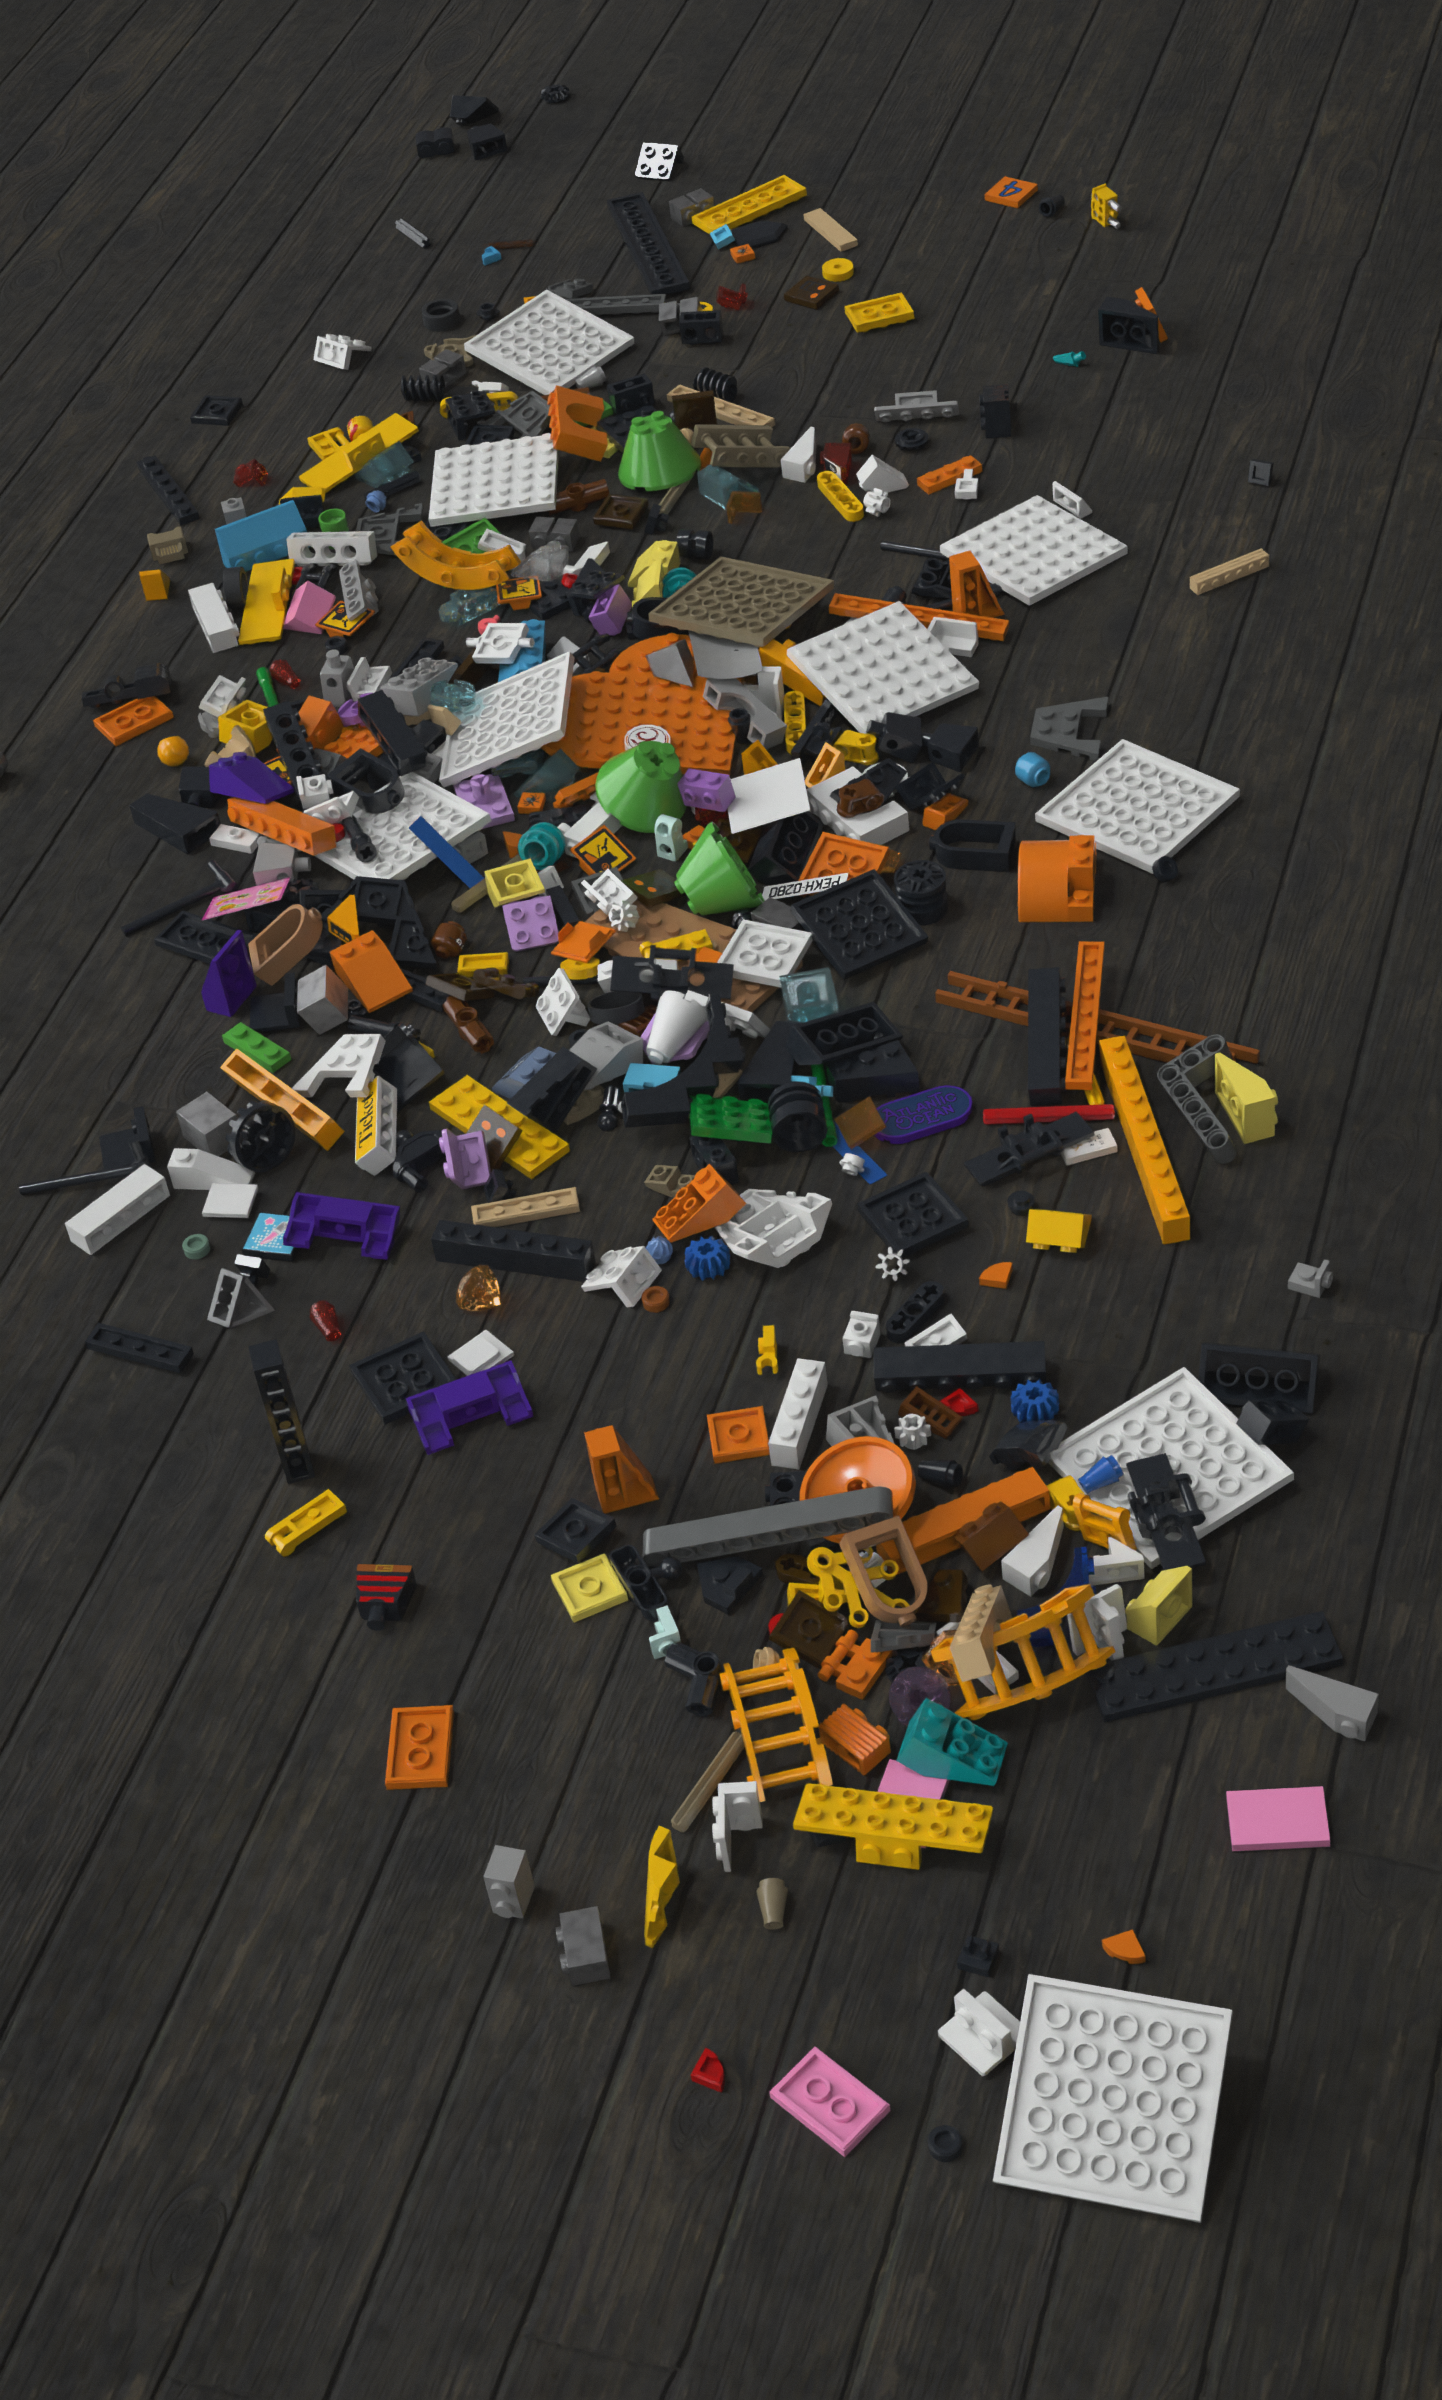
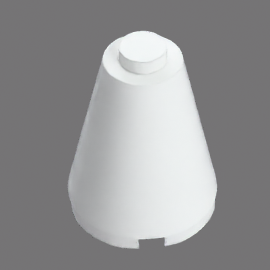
M665 991L659 999L646 1052L649 1055L648 1058L656 1064L668 1063L705 1023L707 1012L703 1006L694 999L691 1002L684 1000L683 997L685 995L680 992Z

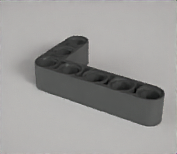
M1214 1034L1163 1065L1159 1069L1157 1077L1168 1097L1217 1163L1226 1164L1235 1158L1237 1154L1236 1147L1225 1128L1194 1088L1215 1075L1216 1053H1222L1233 1060V1055L1224 1037Z

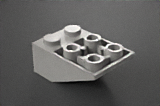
M428 657L422 658L418 661V664L404 669L403 673L399 676L388 679V682L381 686L380 690H383L387 697L392 698L398 713L401 712L404 715L419 717L428 711V705L436 704L458 664L447 662L444 659L431 660Z
M609 1021L589 1029L570 1049L571 1052L597 1068L584 1090L593 1089L599 1084L612 1081L613 1078L626 1074L630 1063L643 1064V1038Z

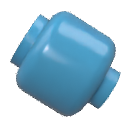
M1028 752L1017 760L1015 774L1018 779L1028 786L1038 787L1048 781L1050 777V764L1037 753Z

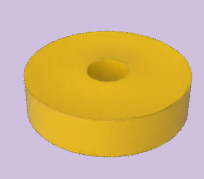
M844 258L831 259L822 265L823 277L833 282L847 280L854 274L853 263Z
M592 957L588 963L567 959L560 964V968L564 969L569 979H587L598 975L600 961L595 957Z

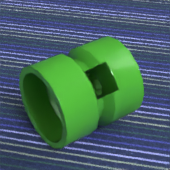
M329 509L319 515L318 520L322 532H349L346 514L343 510Z

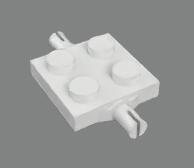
M488 623L484 633L478 638L468 637L466 645L467 647H476L472 656L475 663L513 664L519 650L522 647L533 648L535 641L533 638H526L529 631L526 623Z

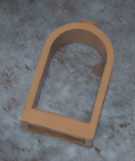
M300 904L292 905L248 944L254 975L273 986L285 973L314 948L320 938L323 927L320 912L313 907L308 910Z
M900 1516L844 1534L839 1545L868 1611L883 1622L899 1623L901 1627L917 1620L915 1613L927 1594V1580ZM893 1539L914 1586L915 1602L905 1608H893L884 1604L874 1591L858 1551Z

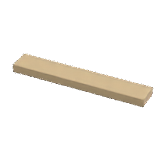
M678 385L667 394V401L672 402V396L696 393L699 391ZM714 397L717 419L734 425H769L771 428L775 425V418Z

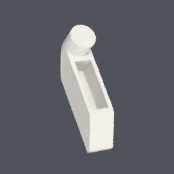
M603 542L590 546L575 566H565L563 574L572 573L579 576L588 558H592L600 566L610 553L609 543Z

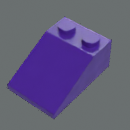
M235 752L233 756L220 758L218 762L209 765L210 792L267 804L294 792V787L259 759L247 756L245 752Z
M237 930L212 959L201 991L206 1011L228 1017L233 1016L257 987L241 930Z

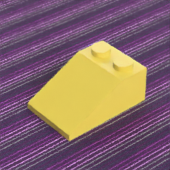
M1216 1053L1215 1093L1243 1143L1247 1144L1275 1136V1124L1278 1123L1275 1112L1278 1098L1275 1090L1270 1089L1263 1078L1222 1053Z

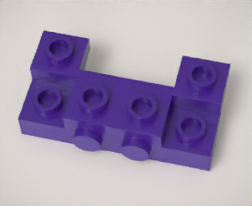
M296 1192L292 1201L287 1228L283 1236V1245L309 1249L314 1236L363 1242L361 1256L388 1260L394 1244V1233L400 1220V1206Z
M512 1361L406 1398L408 1410L416 1425L419 1438L427 1455L454 1446L449 1429L500 1411L507 1426L533 1417L531 1406Z

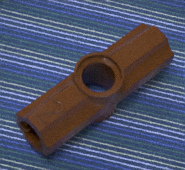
M605 479L585 485L581 483L568 485L565 491L556 494V510L547 511L548 514L552 515L569 509L572 511H582L587 508L589 503L606 499L610 493Z
M454 996L447 997L446 1002L443 1004V1009L457 1027L460 1038L466 1040L474 1052H480L481 1054L488 1052L494 1044V1040L479 1020L477 1010L470 1007L466 1001Z

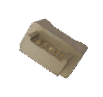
M181 526L164 533L147 534L152 558L154 561L158 560L159 564L184 559V554L188 553Z

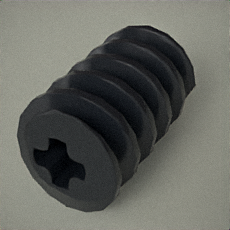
M704 367L693 380L692 386L696 391L713 390L714 397L730 403L737 396V380L734 376Z
M402 375L401 393L406 401H411L412 399L414 401L419 399L422 401L427 399L434 401L435 398L437 401H442L445 394L444 377L441 376L440 381H438L437 376L433 375V379L430 381L429 375H426L425 380L422 381L421 375H418L417 381H415L413 375H410L409 381H407L406 376Z

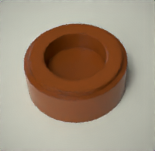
M660 1286L647 1288L642 1293L644 1309L653 1313L665 1310L670 1304L668 1291Z

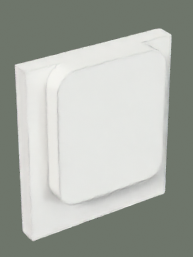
M212 1183L202 1211L203 1217L248 1218L258 1191V1185Z
M484 1330L450 1354L448 1360L469 1376L506 1362L514 1356V1352L490 1332Z

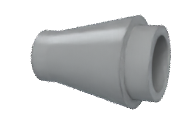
M594 366L580 378L576 379L575 383L578 389L592 388L603 385L606 377L600 366L596 368Z

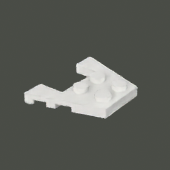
M344 1034L292 1089L302 1097H313L324 1078L353 1077L345 1089L350 1097H367L370 1092L367 1086L374 1079L375 1074L372 1070L374 1064H379L386 1042L381 1034Z

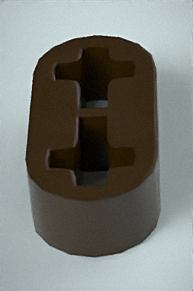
M788 1553L777 1559L775 1565L777 1577L780 1581L786 1584H819L820 1578L810 1572L806 1557Z

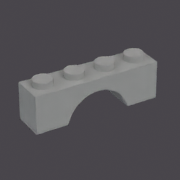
M708 678L706 680L703 698L716 710L732 711L736 708H744L750 714L751 720L747 738L752 743L759 740L767 750L783 742L787 725L739 682L738 679Z

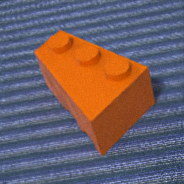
M969 550L949 556L953 612L991 618L1004 615L990 587V583L973 553Z
M308 696L298 712L301 719L298 724L305 727L308 738H305L306 743L311 741L313 749L324 750L327 744L334 742L340 736L344 726L339 714L330 701Z
M613 1425L584 1432L594 1484L603 1513L606 1514L659 1499L651 1473Z

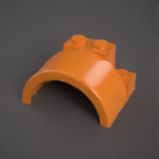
M1094 835L1070 836L1069 840L1021 841L1018 859L1019 922H1093L1097 861Z

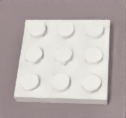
M743 919L717 963L734 964L733 978L786 988L813 941L812 933Z

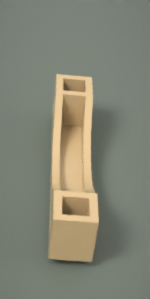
M989 1584L975 1589V1593L970 1598L951 1642L950 1650L962 1682L993 1673L996 1665L993 1632L1001 1629L1000 1623L1012 1619L1001 1585L992 1587Z

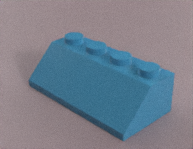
M291 500L216 528L215 532L224 566L226 568L243 567L246 572L252 569L253 564L271 562L288 556L286 539L292 533L307 532L295 502Z
M531 619L521 622L526 623L529 628L526 638H533L535 645H533V648L522 647L513 664H500L498 682L545 662V621Z

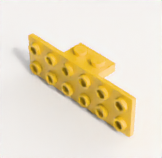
M394 413L300 475L299 479L309 487H323L326 490L325 493H327L356 472L361 471L371 462L379 459L380 456L389 450L394 449L406 439L411 438L412 435L419 431L418 427L399 414Z
M294 559L253 564L238 639L240 645H251L266 641L273 642L282 638L290 588L292 586L295 566Z
M808 1783L805 1786L793 1822V1828L801 1831L855 1837L856 1862L919 1870L922 1862L921 1846L982 1853L993 1814V1807L976 1803H963Z

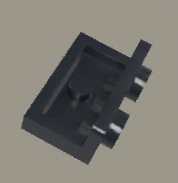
M321 495L280 499V504L291 500L295 502L305 526L315 528L320 525L318 518L324 512Z

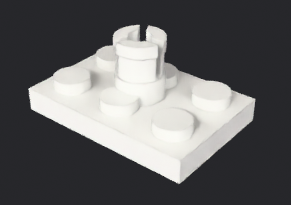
M688 990L684 1000L691 1002L694 999L706 1010L705 1006L708 997ZM725 1003L726 1018L724 1019L725 1024L729 1025L730 1031H735L738 1028L743 1030V1034L756 1039L757 1035L766 1038L771 1029L752 1012Z

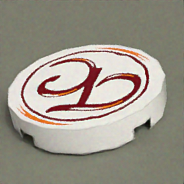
M640 725L632 728L625 735V750L639 745L642 741L670 743V735L662 727Z

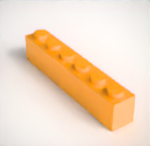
M237 1048L220 1067L235 1083L258 1100H267L284 1108L291 1115L295 1127L327 1151L345 1132L330 1116Z

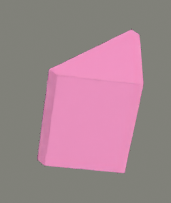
M310 581L305 582L295 590L285 617L283 629L323 634L324 629L316 627L315 624L332 609L336 599L335 595Z

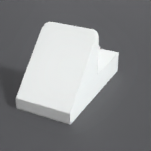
M1108 1537L1109 1555L1082 1558L1084 1585L1091 1584L1092 1586L1144 1579L1143 1555L1112 1537Z

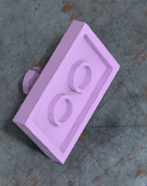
M498 773L475 775L471 780H464L453 785L456 796L490 814L492 821L482 829L515 821L514 813Z

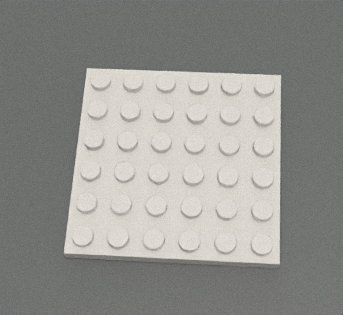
M545 290L464 343L465 351L543 395H549L556 385L570 388L575 384L576 379L580 378L592 367H601L634 344V337L549 290Z
M546 433L542 436H525L521 439H504L499 442H483L478 445H462L456 448L435 450L429 510L430 527L476 521L483 518L491 519L556 510L559 450L553 449V440L550 439L551 434Z
M1038 495L940 545V552L948 558L949 556L970 550L980 563L990 583L1000 585L1002 590L1029 606L1128 554L1127 545Z
M900 601L787 649V657L859 733L868 734L866 730L869 721L881 722L887 712L915 717L979 688V681Z
M570 651L460 699L459 710L451 713L460 719L462 723L453 735L446 736L439 782L443 787L451 784L456 785L465 778L479 775L482 771L491 767L496 768L505 761L517 759L526 752L538 750L543 745L557 742L565 736L574 667V656Z
M1122 739L1035 813V821L1069 837L1094 835L1096 849L1153 874L1152 866L1157 859L1163 856H1174L1240 797V789Z
M411 772L399 776L405 790V795L400 804L384 813L372 814L355 806L356 810L352 815L356 817L363 833L370 836L377 850V854L372 861L361 862L357 859L355 852L351 848V839L345 828L346 835L341 841L336 842V848L314 856L352 879L362 876L405 880L410 874L425 867L437 857L409 829L420 816L452 847L463 842L465 838L476 831L481 830L492 820L490 814L422 776ZM388 783L387 785H385V786L382 787L381 789L377 790L376 792H379V791L385 789L386 787H388V786L390 785V783Z
M1185 1367L1063 1440L1058 1449L1050 1452L1051 1458L1048 1462L1062 1477L1071 1475L1085 1493L1078 1479L1103 1456L1107 1458L1112 1455L1117 1460L1124 1473L1119 1478V1482L1099 1488L1086 1495L1090 1496L1091 1500L1114 1508L1123 1507L1130 1511L1129 1525L1137 1547L1136 1552L1143 1555L1144 1562L1151 1569L1161 1563L1152 1540L1142 1538L1133 1510L1129 1504L1128 1493L1135 1492L1126 1463L1166 1453L1174 1475L1182 1473L1190 1475L1192 1479L1191 1488L1199 1510H1202L1206 1517L1202 1524L1193 1526L1198 1540L1294 1480V1472L1266 1445L1255 1443L1236 1424L1238 1418ZM1181 1493L1180 1498L1171 1500L1173 1508H1177L1178 1512L1187 1511ZM1171 1532L1165 1538L1170 1541H1177L1182 1535L1177 1532Z
M1028 1974L993 2182L1201 2223L1233 2011L1225 2008Z

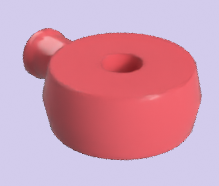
M495 615L493 618H485L479 621V633L481 635L484 633L488 623H498L501 620L500 617Z

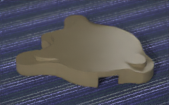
M476 335L468 338L444 339V344L438 347L436 343L426 346L424 354L426 357L434 360L435 356L447 349L463 355L465 367H469L474 363L471 357L473 355L465 351L464 343Z

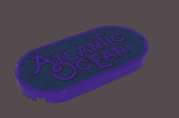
M950 1085L938 1086L879 1106L871 1115V1130L873 1135L883 1142L885 1139L889 1140L891 1144L907 1143L963 1124L972 1112V1099L962 1088Z

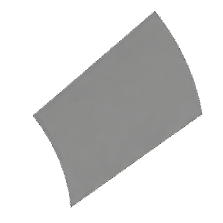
M688 630L698 676L713 679H733L763 671L758 647H755L753 644L737 643L734 640L720 639L712 635L698 634Z

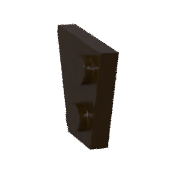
M938 1570L927 1588V1594L923 1603L915 1613L918 1621L961 1622L964 1615L963 1604L967 1603L965 1591L968 1587V1577L963 1570Z

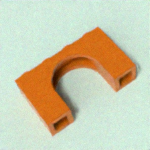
M556 385L554 392H550L547 404L550 405L548 416L551 417L549 427L552 428L550 439L553 440V449L601 462L608 446L607 433L581 426L574 421L597 427V422L600 421L604 411L603 398Z

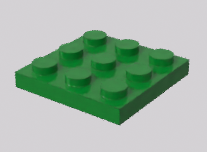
M708 1094L690 1095L693 1101L690 1104L689 1113L692 1136L771 1144L772 1130L767 1103L759 1099L737 1100L731 1096L713 1098Z

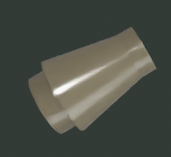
M767 1878L759 1882V1888L756 1890L764 1920V1927L766 1929H779L783 1927L788 1888L785 1887V1882L782 1879Z

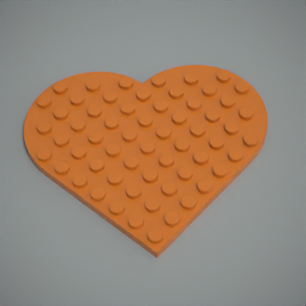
M669 633L640 641L628 647L614 660L609 673L593 671L573 676L565 736L559 741L547 743L541 748L550 756L555 754L561 757L564 763L600 769L607 760L626 751L625 735L629 730L640 725H655L662 727L669 733L670 744L675 748L682 774H685L690 768L727 774L730 777L736 735L733 733L728 722L731 711L716 710L703 698L708 678L698 676L690 635ZM685 639L694 660L693 687L654 677L646 655ZM742 677L736 678V679H738L739 682L742 683V681H741Z

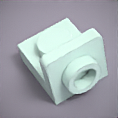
M667 1605L656 1609L659 1621L655 1622L654 1625L657 1634L649 1637L654 1659L666 1656L667 1650L672 1643H681L679 1631Z

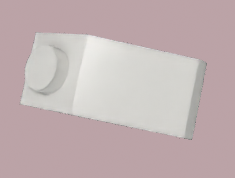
M871 455L856 473L860 481V487L867 492H873L874 488L884 490V492H892L906 489L909 486L903 473L874 455Z

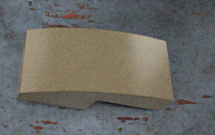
M597 1085L593 1089L583 1090L563 1122L569 1125L597 1111L603 1103L605 1089L601 1085Z
M655 1165L644 1183L646 1187L674 1198L681 1188L686 1187L695 1178V1175L681 1174L678 1166Z

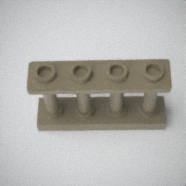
M695 425L691 445L694 448H709L713 452L710 462L712 467H781V459L790 450L788 446H774L770 442L773 429L769 425Z

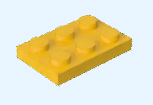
M902 292L845 306V314L856 332H867L870 329L883 328L890 324L904 323L914 319V311Z

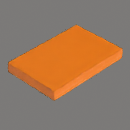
M156 696L142 699L137 698L94 719L93 722L95 727L115 746H118L173 719L174 716L173 712Z
M453 1705L393 1708L385 1778L387 1790L448 1787L454 1720Z

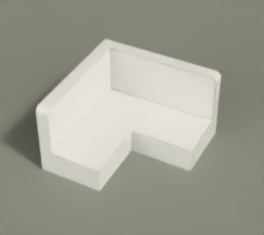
M933 617L927 628L953 655L972 657L979 644L976 622Z
M762 666L763 671L757 673L759 685L744 686L782 720L784 713L781 667Z

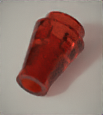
M277 659L271 664L269 671L273 679L289 686L291 689L299 686L300 678L286 660Z
M325 1300L313 1304L310 1308V1320L321 1331L327 1341L337 1340L341 1336V1331L338 1326L334 1305Z

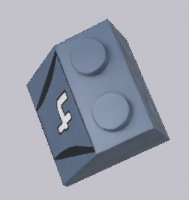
M538 1046L521 1057L492 1087V1091L511 1099L556 1053Z

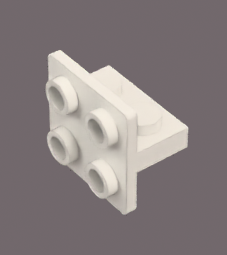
M558 968L554 976L550 978L548 986L538 998L536 1009L550 1034L557 1036L565 1021L582 1026H587L590 1021V1016L585 1010V1006L581 1003L579 995L564 969Z
M1115 1584L1089 1599L1085 1603L1086 1607L1084 1608L1097 1646L1099 1648L1114 1646L1116 1652L1109 1657L1111 1661L1124 1658L1122 1646L1124 1638L1121 1632L1127 1629L1122 1588ZM1069 1613L1067 1616L1072 1649L1079 1656L1086 1652L1073 1615Z
M963 1989L954 1996L955 2016L938 2030V2036L981 2076H986L1016 2050L1020 2021L987 1992L984 1991L974 1998Z

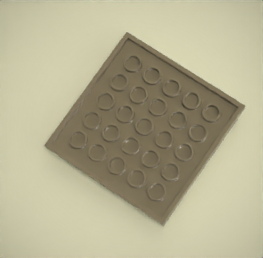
M720 557L648 613L649 622L658 623L661 626L676 627L679 630H690L698 634H708L720 639L726 638L737 643L753 644L755 647H764L833 590L834 580Z

